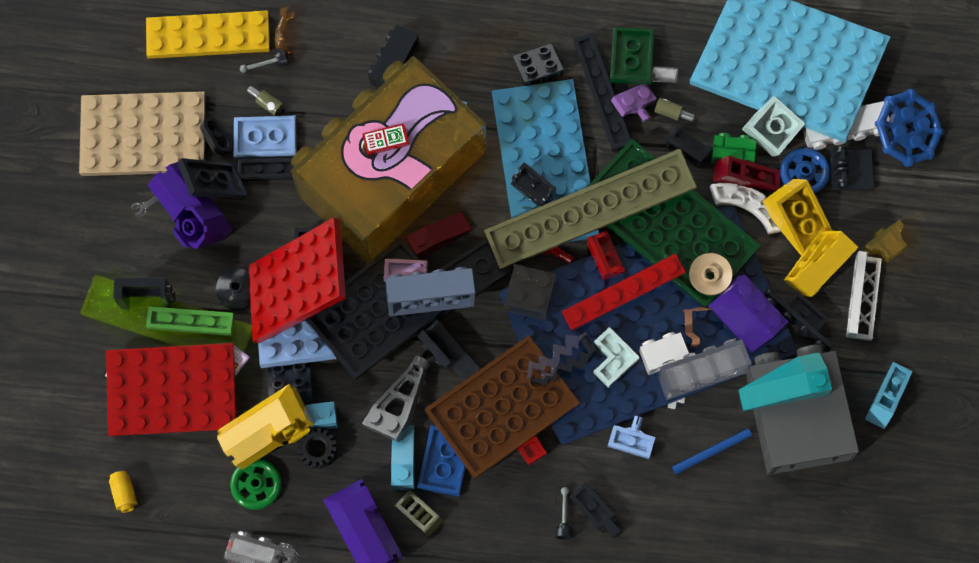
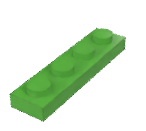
M148 307L146 328L232 336L234 314L228 312Z

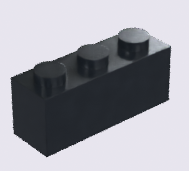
M398 25L395 26L394 30L389 31L385 47L380 48L376 64H372L368 71L370 84L391 94L419 44L418 34Z

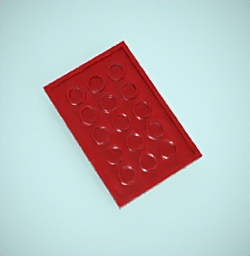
M332 218L249 265L253 342L260 344L346 298L339 219Z
M234 343L106 350L108 436L216 431L237 418Z

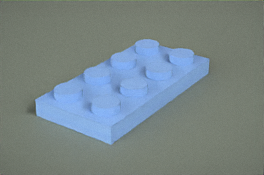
M301 321L260 344L258 343L261 368L336 359L305 321Z

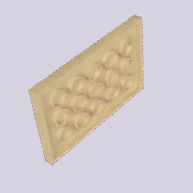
M205 92L81 95L79 174L81 176L157 174L158 172L165 173L167 171L165 167L179 162L181 158L205 160V137L200 130V125L205 120Z

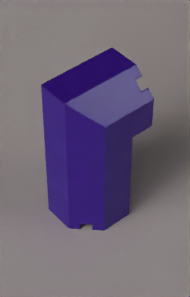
M178 162L165 167L167 171L164 174L158 172L153 177L148 187L171 216L172 221L176 223V228H173V232L183 247L197 249L225 240L233 230L211 198L190 196Z
M362 479L323 499L356 563H396L395 559L397 557L400 561L403 559L396 542L377 510V506Z

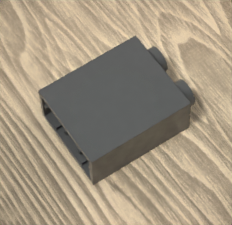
M810 345L796 351L797 357L820 353L827 367L832 391L829 395L754 409L767 475L851 461L858 454L859 451L836 351L823 353L822 345ZM779 352L756 356L754 358L755 365L750 366L746 375L747 383L750 384L793 359L781 361Z

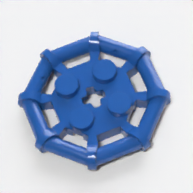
M908 89L906 92L894 96H887L884 99L883 108L874 125L878 129L883 146L882 151L901 161L906 167H911L912 164L927 159H933L941 135L944 134V129L941 128L936 111L937 105L917 94L914 89ZM905 101V107L899 109L897 103ZM914 102L922 106L924 109L920 111L917 108L913 107ZM890 111H891L892 114H891V117H890L889 122H888V121H886V120H887V117H888V115H889V113H890ZM906 124H910L911 131L909 133L907 132L908 128L905 127ZM886 128L888 129V132L891 131V141L889 140ZM928 135H932L929 145L927 146L925 144L926 138ZM895 146H898L901 149H903V153L897 150ZM918 147L921 153L912 155V149Z

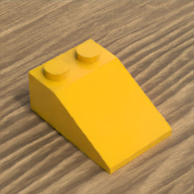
M792 179L762 201L773 222L801 256L819 231H833L808 180Z

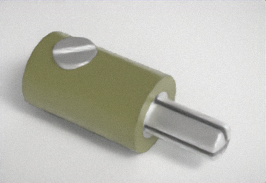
M252 86L247 89L248 93L256 97L255 102L274 116L279 115L282 111L284 104L265 90L259 92Z
M659 98L654 111L677 121L679 117L689 121H693L695 117L694 114L683 111V106Z

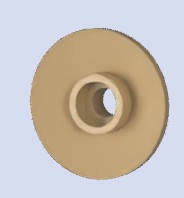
M706 253L693 261L689 272L690 281L694 288L703 294H720L731 283L732 269L724 257L714 253ZM712 273L714 278L708 279L706 274Z

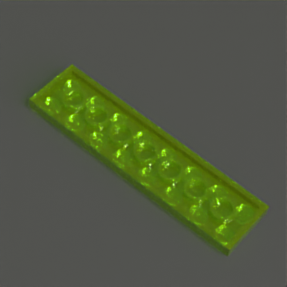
M98 275L94 276L80 311L82 316L174 346L234 343L236 347L245 353L252 335V325L235 319L232 336L147 329L148 307L166 308L161 297H130V310H121L113 299L114 281ZM176 300L175 303H172V308L207 311Z

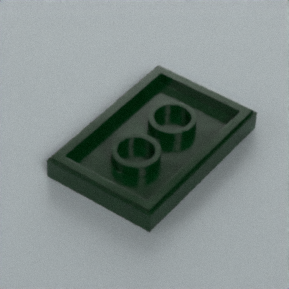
M613 27L610 83L651 85L654 29Z

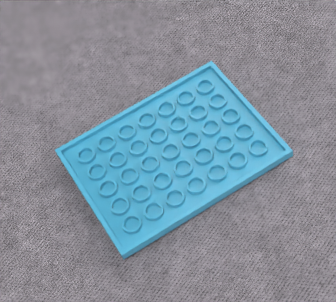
M727 0L693 72L690 84L757 110L775 96L805 123L804 128L845 143L889 43L890 36L792 0Z

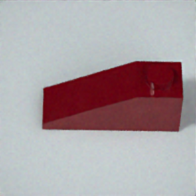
M727 156L715 161L713 181L718 183H736L737 185L753 189L777 191L780 189L781 174L780 170Z
M462 212L424 226L407 236V244L418 259L422 260L470 232L472 228Z

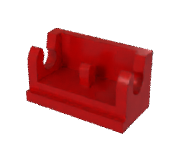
M607 231L587 238V245L603 281L625 272Z

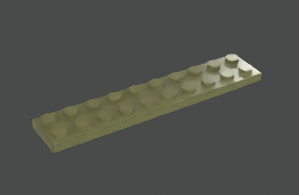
M678 149L484 231L499 268L502 270L695 190L697 187L682 152Z

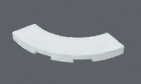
M736 183L711 184L710 189L716 206L733 205L743 208L760 220L768 235L781 232L762 202L766 199L764 194L753 188L740 186Z

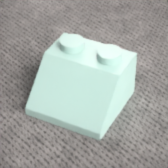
M773 96L753 115L742 130L751 136L752 139H756V142L773 157L783 151L805 123Z

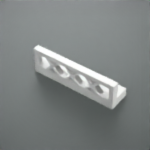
M858 251L855 257L846 337L872 341L882 259L867 257V252ZM866 262L876 264L875 272L871 275H868L865 271ZM866 281L873 286V292L867 296L863 292V283ZM864 301L871 307V311L865 316L860 311L861 303ZM862 321L868 327V335L858 333V325Z

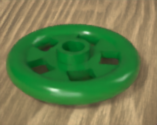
M258 459L243 470L237 467L230 481L231 493L236 502L251 510H259L270 506L278 498L282 488V479L278 469L272 463L263 459ZM255 467L263 468V475L254 473ZM244 472L249 474L245 483L240 481V477ZM266 478L273 479V487H267ZM258 480L260 483L259 486L253 487L252 482ZM244 488L251 494L247 498L241 494ZM265 492L266 498L258 501L256 495Z

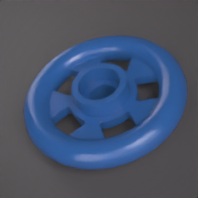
M798 148L791 151L783 159L780 174L784 184L790 182L794 176L808 181L814 178L817 184L811 186L814 194H816L827 185L830 179V166L827 159L820 152L811 148ZM803 156L812 157L811 162L802 161ZM792 161L798 163L795 170L789 168ZM820 165L822 173L816 174L815 166ZM807 168L809 173H803L802 169Z

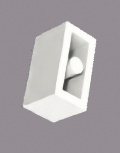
M674 332L668 333L663 336V339L658 341L654 339L648 340L642 344L643 346L640 347L639 351L648 375L687 362L690 357L681 332L678 334Z

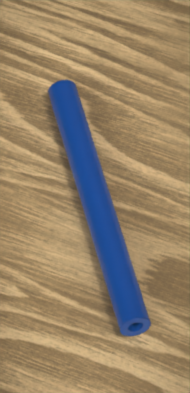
M747 428L672 466L675 474H678L751 437L752 434Z

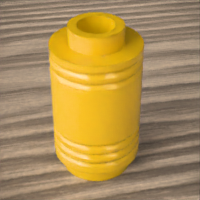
M127 471L111 474L109 484L116 510H121L122 513L134 510V506L138 503L130 475L127 474Z

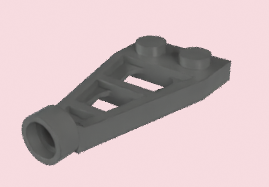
M415 356L409 368L372 406L362 423L363 426L400 442L410 425L430 363L420 356ZM407 381L415 384L409 396L399 392ZM397 398L405 403L400 416L386 412V407Z

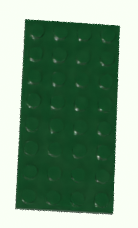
M631 139L589 186L656 158ZM695 190L607 226L652 265L676 254L686 274L672 280V282L705 308L708 307L718 294L706 295L694 288L689 276L693 261L706 253L718 254L729 262L733 278L761 246ZM707 273L706 277L708 279H713L714 275L712 273Z

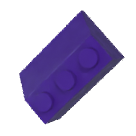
M746 275L738 276L725 291L720 293L708 305L750 352L755 351L774 337L788 323L783 315Z

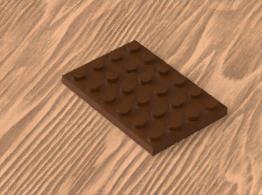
M528 335L426 407L424 411L472 477L476 479L579 406L580 402L558 373L556 382L548 380L547 386L532 382L533 378L544 379L546 376H553L555 369Z

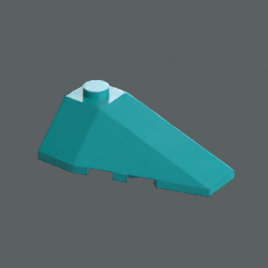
M820 353L798 356L738 391L743 411L827 396L832 391L827 367Z

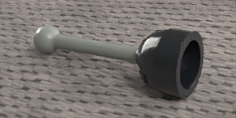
M285 49L280 50L274 54L273 59L248 66L241 65L240 71L245 73L249 69L275 63L279 67L288 66L287 52Z
M563 487L561 489V494L563 495L562 523L556 527L555 538L569 540L573 538L572 527L566 523L569 489Z

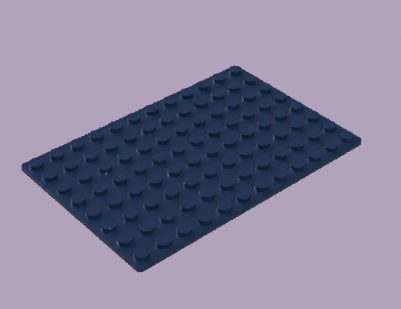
M733 205L716 207L717 210L744 231ZM626 242L614 246L625 272L603 281L591 255L500 291L501 300L518 341L520 342L529 335L555 370L559 362L567 365L568 357L580 361V351L588 354L580 341L585 336H588L593 346L598 350L594 356L589 358L583 370L574 366L571 373L557 370L558 375L580 402L579 406L552 424L562 445L748 373L750 366L755 365L754 358L756 356L779 352L781 360H784L797 353V347L787 325L758 349L750 352L712 310L692 311L693 333L700 338V344L697 347H690L692 339L685 334V312L683 310L702 306L672 281L571 331L562 311L652 266L648 260ZM755 254L731 280L732 283L738 276L746 275L763 295L770 289ZM610 327L639 356V360L608 388L594 374V370L608 358L594 344V341ZM671 332L675 334L681 332L690 355L689 361L648 375L639 352L640 347L643 346L642 344L651 339L655 341L661 340L664 335Z

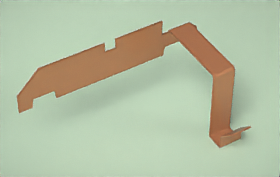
M709 306L706 308L696 307L683 310L685 312V334L692 339L690 347H697L700 344V338L693 333L692 311L712 310Z

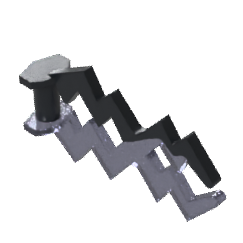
M586 332L580 336L566 335L565 347L553 344V358L549 359L539 355V363L528 362L527 378L530 379L533 368L544 371L545 366L551 367V374L541 372L542 379H532L534 383L547 386L548 380L556 382L557 370L571 373L573 366L583 370L589 358L594 356L598 350L593 346ZM579 342L583 344L588 352L586 354L580 351V361L568 357L567 365L559 362L560 354L571 357L572 347L578 349Z

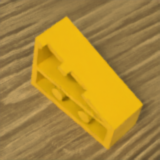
M819 231L784 281L803 296L812 297L855 252L858 246L842 231Z

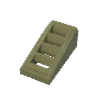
M411 490L395 505L428 537L443 522L440 516ZM414 499V503L406 510L405 507ZM420 505L421 507L412 516L411 513ZM427 511L428 513L420 521H418V519L423 515V513Z

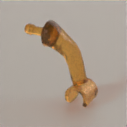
M289 6L283 7L280 10L281 19L275 31L276 49L281 47L283 50H286L287 54L290 53V49L284 45V30L288 19L295 16V12L289 15L286 14Z

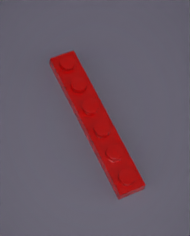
M674 254L567 308L562 313L571 331L686 274L677 255Z

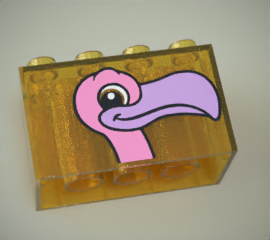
M414 56L405 64L398 60L390 65L383 74L382 79L385 83L375 92L366 89L360 93L352 104L355 111L344 121L340 117L334 118L323 129L321 135L325 139L313 150L309 146L303 147L291 160V165L294 167L291 170V174L299 197L324 222L332 218L339 219L341 238L368 264L487 152L486 123ZM404 123L409 146L367 155L362 133Z

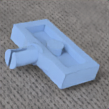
M634 416L631 428L613 426L608 447L646 459L650 458L655 437L640 431L643 418L639 417L638 424L636 425L638 416Z

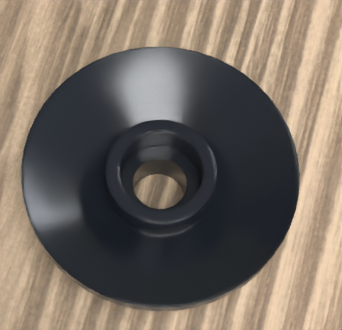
M236 268L228 270L221 275L216 285V294L219 301L225 307L239 310L251 305L249 271ZM234 284L240 285L238 290L232 289Z

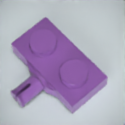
M640 84L614 96L611 101L622 117L630 113H638L644 123L651 118L644 108L654 103L657 98L647 84Z

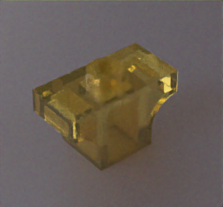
M898 220L886 230L881 228L874 234L875 238L869 241L863 250L867 252L868 256L877 254L887 263L890 262L907 247V244L901 237V232L905 226Z

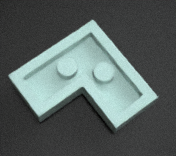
M610 327L594 341V344L608 357L594 370V374L609 388L639 360V356Z

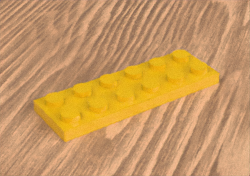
M268 11L146 18L147 58L270 52Z

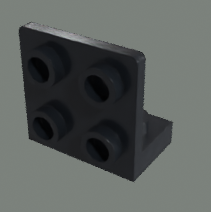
M310 362L267 367L269 397L290 384L297 389L305 406L314 404Z

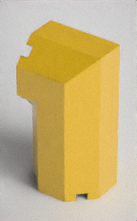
M288 384L220 428L217 438L227 457L232 455L235 458L232 463L243 470L275 448L283 446V441H288L289 444L295 443L310 432L309 426L312 427L314 423L297 389Z

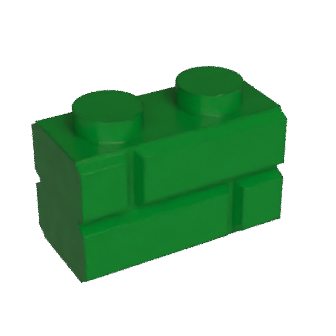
M728 133L715 135L711 164H715V161L727 156L754 163L756 139H752L748 135H741L739 138L731 137Z

